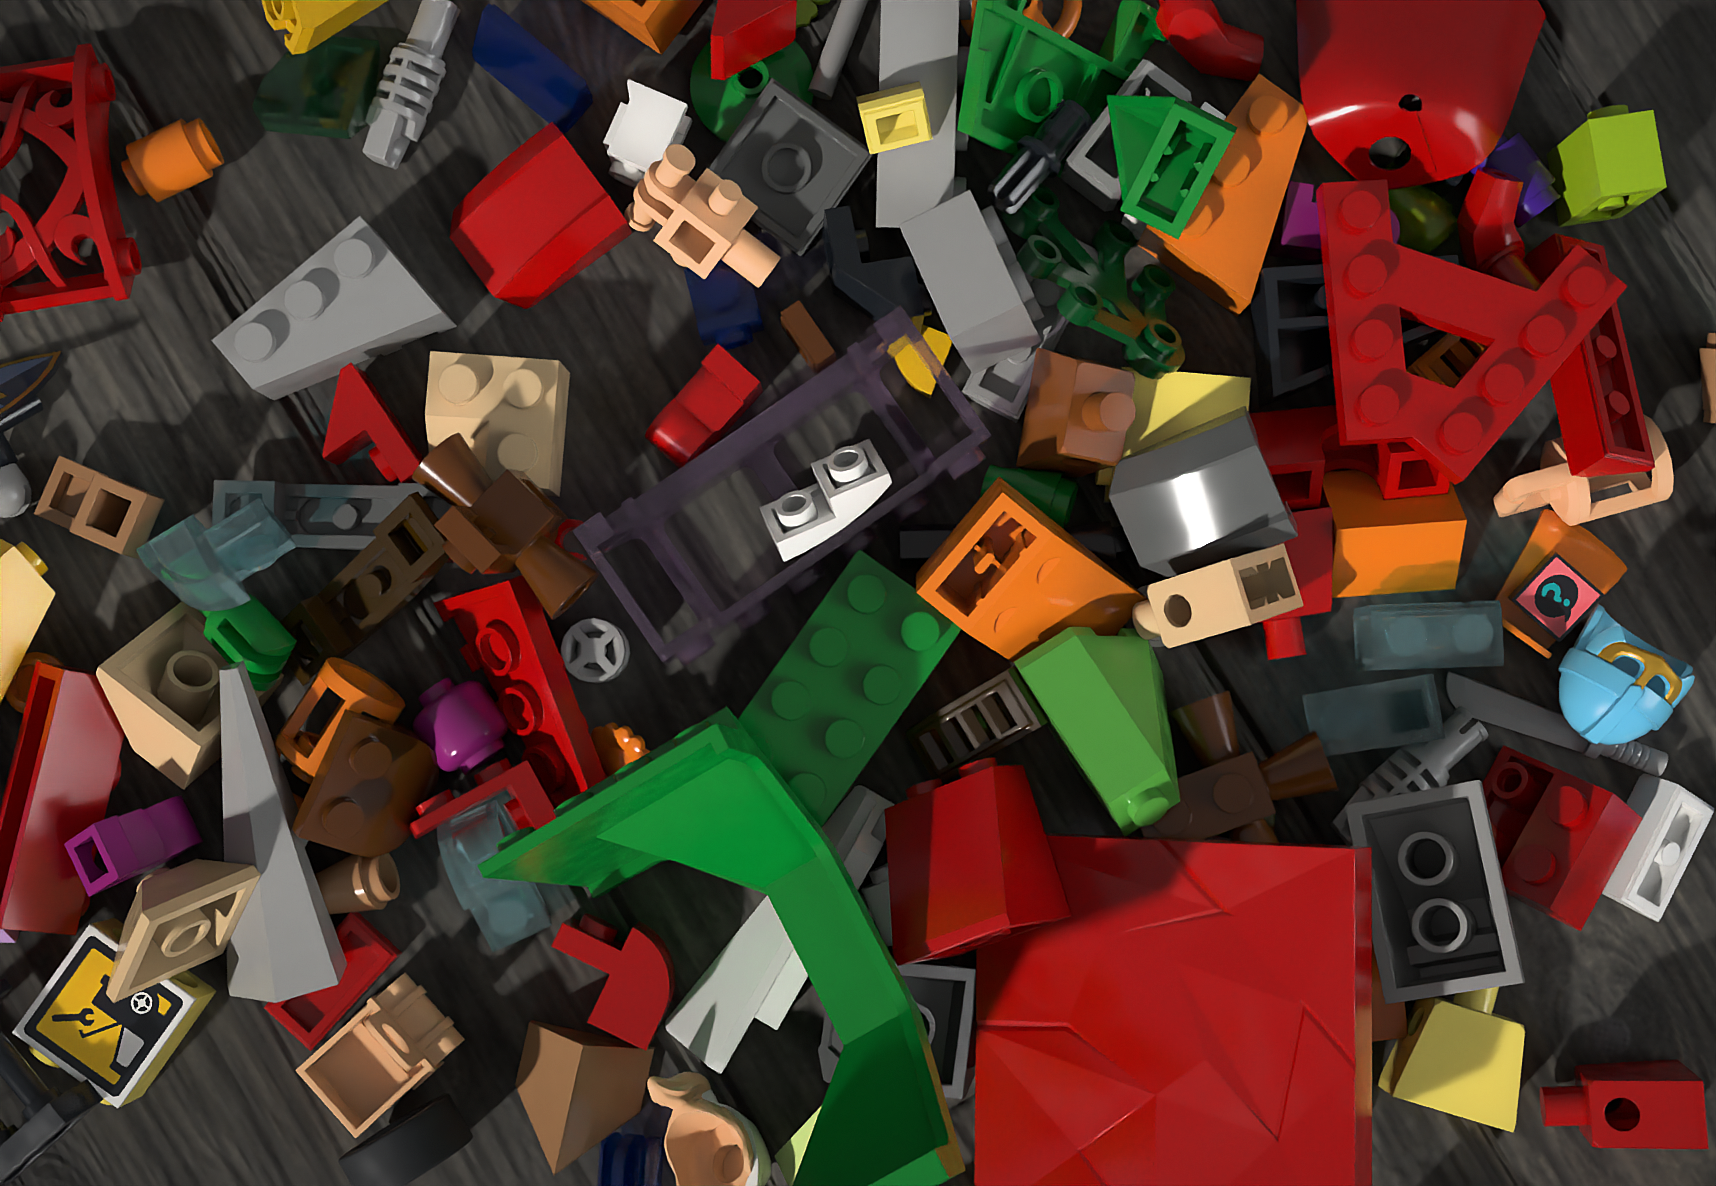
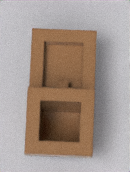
M59 456L34 514L117 553L140 559L165 499L78 462Z

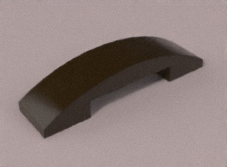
M418 491L409 494L372 531L376 538L318 595L301 601L280 622L297 641L286 663L303 686L313 682L328 658L343 659L380 629L427 585L449 559V556L442 548L447 538L434 526L439 519Z

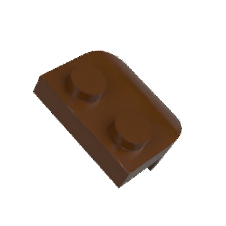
M345 709L291 829L299 838L360 856H381L395 850L412 834L410 824L420 818L415 808L432 798L440 771L435 752L414 731L400 722L395 721L394 725Z

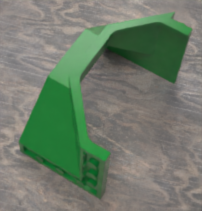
M727 706L698 724L685 729L673 739L641 758L623 766L611 776L579 795L566 800L553 810L556 819L536 830L535 827H527L504 837L496 845L499 853L477 865L483 878L588 887L592 898L598 899L650 867L663 861L672 860L766 894L844 1045L792 1186H938L966 1171L922 1015L834 844Z

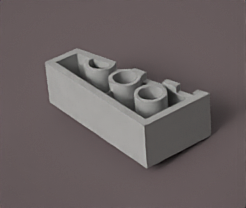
M881 0L879 91L919 81L925 97L933 139L878 153L876 227L900 228L899 224L966 192V177H954L955 151H967L968 135L957 130L960 112H956L957 86H964L970 47L958 46L959 20H971L972 0Z

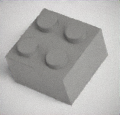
M968 190L899 224L945 329L973 375L1042 342L1033 322L1043 318L1044 315L1019 262L1016 260V255L992 205L980 211L971 191Z

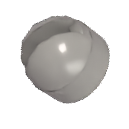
M15 463L0 467V517H15L24 513L31 504L32 488L23 472Z

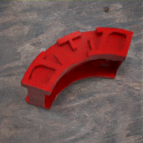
M91 43L77 45L75 55L0 67V170L17 153L23 140L24 132L33 135L48 145L68 167L63 183L54 200L37 224L22 206L0 193V213H9L24 236L19 239L17 232L8 225L5 233L0 235V322H3L4 316L7 314L114 297L115 301L130 299L135 275H140L142 271L141 256L137 243L133 237H126L112 175L108 120L110 102L116 99L115 83L109 66L106 63H98ZM72 93V101L68 105L57 107L62 94ZM40 98L36 104L35 112L32 111L34 100ZM74 127L75 140L64 130ZM84 200L86 201L89 218L78 214ZM84 239H92L97 245L104 272L64 278L51 252L57 246L71 260L87 265L78 253V245ZM38 264L45 275L51 280L13 287L11 283L30 272Z

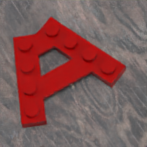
M1387 179L1322 183L1316 190L1340 446L1405 442L1453 484L1456 485L1462 482L1628 286L1578 244L1565 253L1535 290L1486 275L1393 243ZM1401 317L1486 345V347L1452 387L1408 373L1405 366Z

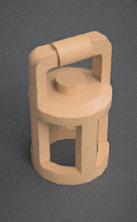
M1644 415L1655 468L1651 469L1652 482L1646 472L1594 477L1572 476L1568 466L1563 438L1560 437L1546 441L1542 449L1540 470L1510 479L1493 498L1499 517L1517 514L1550 504L1562 521L1572 526L1669 499L1673 492V467L1667 444L1660 429L1651 418ZM1625 483H1628L1633 491L1591 503L1590 493Z

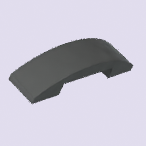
M214 480L211 544L299 549L363 550L376 538L372 531L409 494L418 491L438 519L452 505L419 483H399V486L284 484L277 481Z

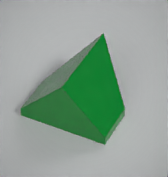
M1106 95L1123 202L1120 211L1179 239L1238 127L1178 97Z

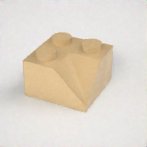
M430 351L425 407L429 453L451 435L460 433L493 483L506 469L523 471L547 496L560 497L570 372L559 360Z

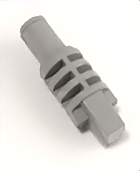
M422 0L406 42L398 43L397 47H394L389 56L391 60L384 69L383 80L378 84L376 89L378 91L377 95L372 99L365 120L370 125L363 153L378 164L396 170L410 141L417 142L425 127L427 114L431 112L433 107L432 101L437 96L440 89V81L444 79L446 74L444 68L446 64L441 58L461 11L457 8L458 6L449 0Z
M1461 706L1456 708L1454 713L1421 743L1418 741L1407 742L1359 784V789L1347 804L1447 786V780L1450 778L1448 771L1475 746L1488 738L1487 730L1478 721L1465 734H1461L1459 730L1474 715ZM1344 806L1330 826L1347 846H1353L1346 808Z

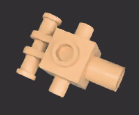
M680 144L669 145L663 153V160L653 162L646 171L644 178L640 180L634 189L633 197L635 201L630 203L625 210L624 216L626 221L633 229L642 232L649 231L656 221L663 227L653 241L669 252L678 265L690 268L704 280L721 259L759 288L781 257L743 229L758 206L742 195L740 187L735 182L721 179L708 168H706L697 181L687 175L695 166V157L692 152Z

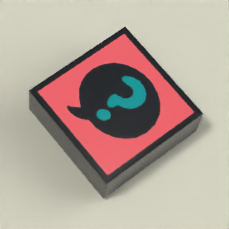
M1551 551L1507 598L1555 640L1561 642L1604 597V594L1558 553Z

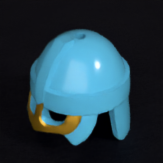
M1597 604L1573 648H1569L1558 668L1561 674L1559 680V704L1565 720L1572 729L1591 743L1605 745L1624 744L1647 734L1650 730H1659L1673 713V708L1692 687L1695 676L1691 675L1693 667L1638 638L1618 624L1605 611L1604 607Z

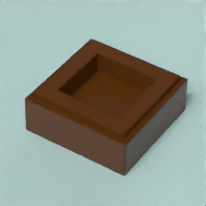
M799 300L780 312L782 329L813 373L817 372L819 375L836 363L834 349Z

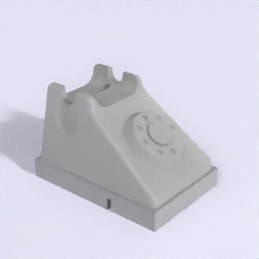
M1480 780L1345 805L1353 846L1372 847V941L1385 1004L1525 983L1489 813Z

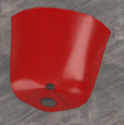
M1296 0L1300 89L1305 114L1311 130L1330 155L1359 181L1387 179L1388 189H1398L1466 174L1489 156L1505 130L1536 40L1546 18L1542 6L1538 0ZM1410 94L1419 97L1422 108L1420 111H1409L1405 107L1401 108L1398 104L1403 96ZM1396 137L1409 145L1411 157L1402 167L1390 170L1383 169L1371 161L1369 156L1371 146L1379 139Z

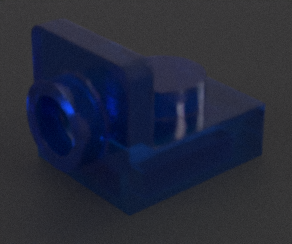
M722 260L717 262L705 280L690 268L683 269L697 320V328L704 346L716 343V345L719 344L725 350L735 349L753 342L752 333L764 331L753 285Z

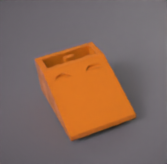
M1000 476L916 573L917 594L967 634L1013 663L1068 627H1091L1097 636H1115L1120 628L1132 617L1133 606L1138 602L1147 600L1144 594Z

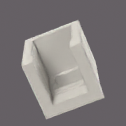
M628 79L627 85L630 101L628 105L620 103L603 143L612 162L608 172L609 175L626 185L636 188L640 180L644 178L650 165L655 161L663 160V153L669 145L683 144L692 124V119L685 116L688 109L686 103Z

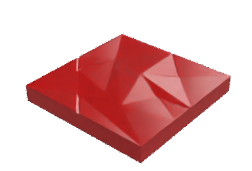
M1045 833L1072 916L977 949L974 1186H1372V847Z

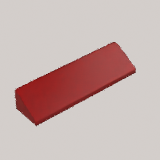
M1557 233L1551 235L1525 257V263L1540 282H1542L1565 253L1576 244L1580 245L1609 270L1603 245ZM1616 300L1550 378L1568 466L1572 476L1594 477L1648 472L1655 468Z

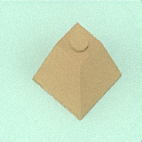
M184 599L98 666L96 676L132 749L183 790L222 757L219 670L223 666L229 665L205 639L203 631L206 619L187 599ZM282 673L276 684L269 690H254L260 707L265 704L284 677Z
M195 859L173 869L162 867L148 874L137 886V894L124 922L106 991L111 1001L115 1003L223 954L261 876L255 866Z

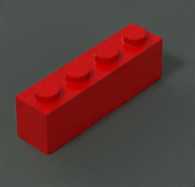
M36 661L0 807V929L76 935L80 917L88 909L91 896H88L64 844L92 824L104 820L110 792L116 788L121 776V760L119 755L125 735L95 671ZM95 843L91 851L93 861L95 854L99 852Z

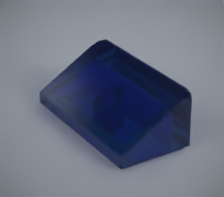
M489 3L483 9L472 48V56L475 62L548 123L553 122L563 134L568 132L593 104V96L586 80L495 4L492 6Z

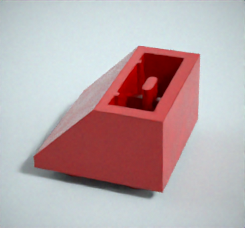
M1503 745L1482 786L1505 891L1508 895L1581 931L1643 818L1613 792Z

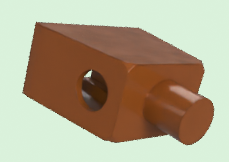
M1037 348L1016 467L1032 470L1065 472V477L1078 478L1118 465L1123 454L1126 431L1132 425L1136 415L1135 404L1132 400L1135 385L1134 372L1094 359Z

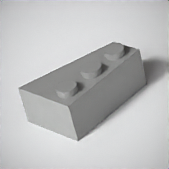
M359 216L211 341L253 390L272 400H277L338 375L340 369L349 363L355 365L380 354L383 356L402 349L404 344L434 332L440 334L457 327V325L380 235Z

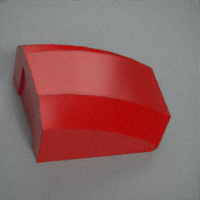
M550 122L506 157L453 210L449 238L493 297L524 309H529L633 232L611 197L568 142L564 134L553 122Z

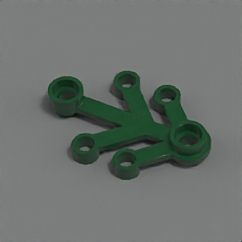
M1040 184L1015 213L1005 214L1002 212L1006 225L1014 233L1027 239L1016 255V260L1021 268L1034 278L1047 279L1066 288L1057 301V307L1068 321L1077 326H1088L1122 342L1121 351L1126 362L1136 372L1147 378L1161 379L1166 373H1173L1178 370L1185 360V352L1181 345L1180 335L1171 325L1166 323L1164 302L1176 288L1175 281L1161 267L1153 264L1145 265L1131 284L1133 292L1139 298L1140 311L1127 298L1124 258L1133 248L1136 240L1133 233L1126 226L1115 220H1106L1092 238V244L1098 252L1097 264L1058 220L1057 209L1060 206V202L1057 196L1046 186ZM1062 257L1069 265L1060 262L1062 260ZM1102 307L1108 308L1111 313L1103 310Z

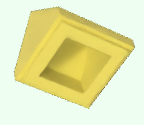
M919 81L856 97L870 154L933 139L925 97Z

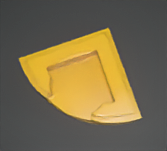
M922 325L920 338L906 341L892 331V351L900 372L913 389L931 398L953 344L949 335Z

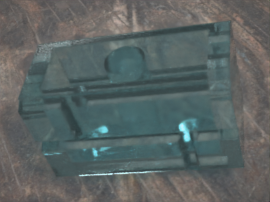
M1500 600L1471 601L1466 603L1381 604L1354 608L1353 622L1357 672L1503 666L1504 647Z

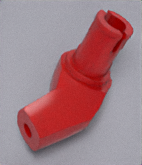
M1156 0L1159 5L1156 16L1158 29L1170 44L1200 73L1252 82L1255 80L1264 52V38L1262 35L1224 23L1212 0Z
M1478 167L1457 219L1460 247L1467 268L1535 290L1541 282L1523 260L1525 245L1514 225L1517 205L1524 182L1501 170Z

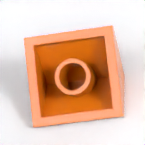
M1330 471L1324 474L1321 502L1318 509L1332 507L1333 513L1332 598L1455 589L1467 518L1451 481L1448 494L1383 500L1377 482L1362 471Z

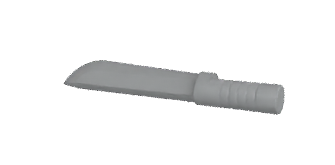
M1448 671L1446 690L1451 703L1455 708L1461 706L1474 715L1473 718L1582 752L1583 755L1596 759L1599 755L1610 757L1613 760L1625 763L1656 777L1660 776L1667 766L1668 754L1633 740L1624 744H1593L1572 729L1563 714L1469 677Z

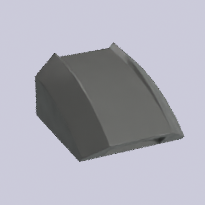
M1246 406L1125 456L1116 465L1109 498L1140 567L1167 577H1173L1266 549L1298 536L1296 521L1287 501L1283 502L1259 447L1256 429Z
M934 961L897 966L921 1012L945 1098L964 1099L975 1077L977 1028L976 968ZM825 1010L822 1040L818 1053L823 1080L830 1084L844 1045Z

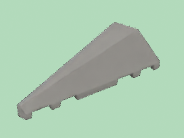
M240 661L223 666L219 670L224 862L254 865L261 876L226 946L227 986L230 996L277 1003L338 985L347 967V961L305 850L309 840L299 838L291 829L299 810L245 663Z

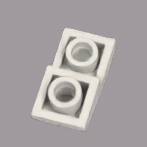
M870 439L853 446L842 447L834 451L830 456L811 463L818 483L802 490L789 492L780 499L760 507L766 526L784 562L810 550L845 528L864 513L891 485L892 481L889 472Z

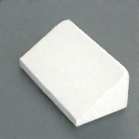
M1642 774L1626 804L1643 819L1602 894L1659 922L1715 808L1679 784L1649 774Z

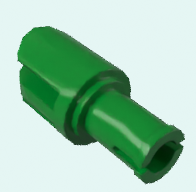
M198 560L185 567L177 576L180 581H176L174 586L206 619L203 631L205 639L229 665L244 661L254 690L267 691L276 684L297 641L254 595H236L213 570L209 562Z

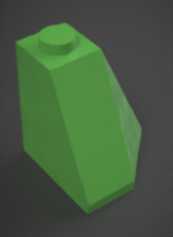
M1068 627L1014 661L1021 677L1049 721L1046 723L1049 731L1124 837L1140 827L1149 826L1157 822L1165 815L1168 809L1180 802L1163 673L1149 640L1143 639L1138 634L1136 628H1120L1117 636H1097L1091 627Z

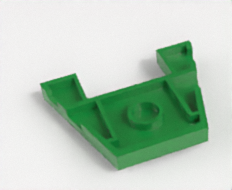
M977 0L957 130L1014 157L1018 152V141L1023 136H1032L1056 109L1062 99H1065V101L1070 99L1078 103L1090 115L1094 124L1107 104L1106 95H1114L1121 84L1126 82L1155 40L1163 42L1166 40L1156 24L1158 10L1141 0H1122L1097 55L1024 16L1022 11L1027 0ZM1082 138L1075 144V146L1068 152L1065 158L1060 162L1061 170L1058 173L1057 177H1060L1062 175L1061 173L1063 172L1062 170L1064 169L1066 159L1076 148V146L1079 144Z

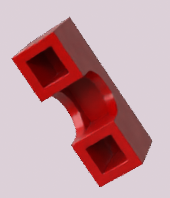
M1336 405L1249 414L1256 429L1259 447L1283 502L1287 501L1290 510L1320 507L1324 474L1341 468L1359 470L1371 476L1377 482L1383 500L1448 494L1450 480L1405 442L1340 446Z

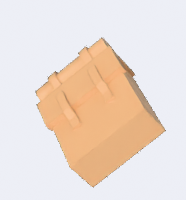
M406 973L397 978L383 992H379L366 1001L367 1004L344 1027L295 1070L355 1139L411 1088L415 1090L444 1064L442 1060L465 1040L453 1026L454 1021L449 1016L445 1017L425 995L427 991L422 985L417 986Z

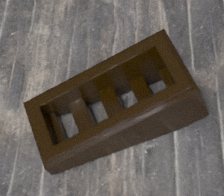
M1014 665L909 727L906 735L933 780L942 779V782L959 774L958 769L960 767L991 756L1049 721ZM993 693H999L1017 723L1013 727ZM975 704H977L978 708L980 709L981 713L983 714L984 718L986 719L987 723L989 724L990 728L995 734V737L993 736L992 732L990 731L989 727L987 726L986 722L984 721ZM954 716H956L957 720L959 721L960 725L962 726L963 730L965 731L974 748L971 746L970 742L968 741L967 737L965 736L964 732L962 731Z

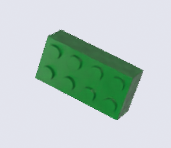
M860 549L738 718L743 728L821 828L962 630L917 594L914 587Z

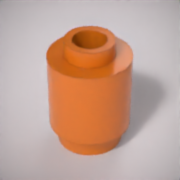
M197 118L188 123L183 119H179L127 144L126 151L129 158L121 162L125 176L139 196L149 193L156 202H161L213 177L212 169L223 165L224 159L211 132L200 118Z

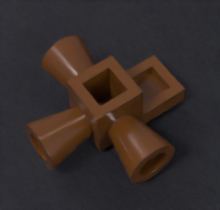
M455 433L442 441L415 469L412 475L414 481L452 505L434 526L447 538L442 545L443 550L466 572L472 574L478 569L482 574L514 573L519 569L552 620L569 609L598 578L599 572L554 543L558 535L559 526L568 518L563 511L523 471L506 469L493 483L460 433Z
M1226 691L1169 712V715L1203 769L1177 778L1180 802L1168 809L1165 815L1157 822L1140 828L1144 837L1206 839L1227 831L1229 841L1280 843L1265 820V817L1276 814L1272 803L1273 800L1339 790L1315 729L1258 764L1253 751L1240 756L1230 691Z

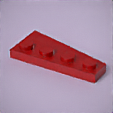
M523 575L460 592L434 602L433 604L444 622L454 618L468 643L460 649V652L472 673L483 669L499 698L496 704L507 718L508 728L515 734L520 735L527 747L521 757L522 761L528 760L554 809L566 800L579 795L607 778L590 737L587 720L579 708L568 679L564 660L557 650L543 613V605Z

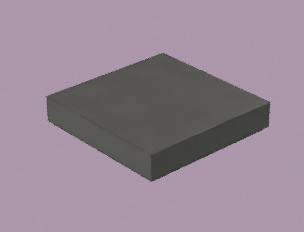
M771 78L709 169L721 179L735 182L740 187L742 195L758 206L750 218L751 221L799 256L804 257L823 230L824 210L840 206L876 154H870L868 147Z

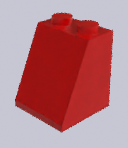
M995 757L981 759L960 767L958 771L961 779L943 785L942 779L919 783L905 790L907 800L884 809L892 943L897 966L965 954L1072 916L1023 765L998 766Z

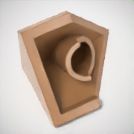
M534 1020L529 1022L515 1086L553 1175L563 1170L641 1112L655 1047L649 1046L645 1051L624 1040Z

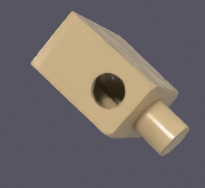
M1283 543L1150 584L1147 588L1149 599L1138 602L1133 606L1132 618L1138 634L1143 639L1150 640L1161 636L1163 644L1169 649L1245 627L1304 606Z

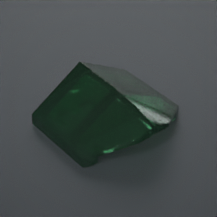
M331 36L306 53L292 55L288 49L262 79L252 105V109L265 131L342 139L354 137L368 125L365 120L372 99L376 95L381 52L379 41Z

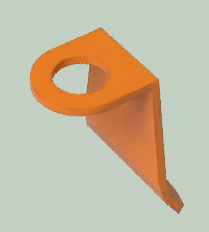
M1543 509L1527 543L1486 615L1549 659L1552 653L1547 649L1556 640L1507 597L1551 551L1558 553L1604 595L1620 580L1628 568L1608 546L1579 524L1569 526L1562 521L1556 512Z

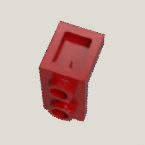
M505 758L473 776L478 787L455 799L451 790L448 789L417 806L415 809L420 818L410 824V830L415 839L505 790L508 791L512 800L506 802L503 806L516 831L527 827H535L537 830L556 819V816L553 812L554 807L528 760L512 767L508 758Z

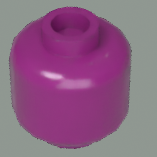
M447 677L433 685L418 698L423 709L413 720V731L435 752L437 764L443 771H455L460 768L466 776L490 761L506 747L502 738L508 730L507 718L479 681L469 680L455 686L450 677Z

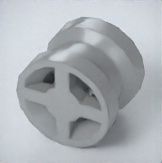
M596 618L581 620L571 626L565 634L561 646V655L569 673L579 680L591 683L610 682L620 676L628 666L631 654L629 641L624 632L613 623Z

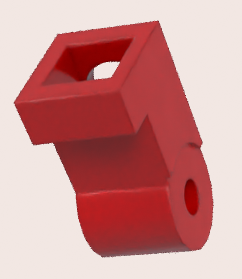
M719 344L701 362L702 367L678 395L657 415L645 433V438L681 471L688 469L712 444L715 445L764 392L761 382Z

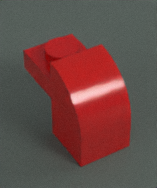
M584 913L581 921L570 917L562 923L551 947L609 974L587 1023L646 1051L660 1027L674 994L675 968L669 949L653 929L640 921L632 927L626 942L615 938L619 929L601 918Z

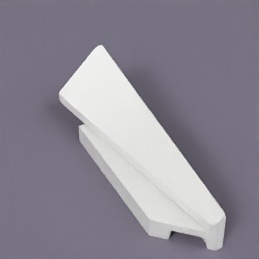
M861 785L853 788L822 827V830L834 844L857 890L874 863L886 838L884 809L895 805ZM768 896L764 898L665 1022L666 1030L707 1066L720 1074L725 1069L753 1018L755 1017L777 1030L808 977Z

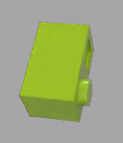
M1614 105L1594 110L1587 114L1588 120L1547 153L1549 171L1556 179L1552 186L1561 196L1555 201L1559 227L1621 218L1667 187L1653 110L1629 113L1627 105Z

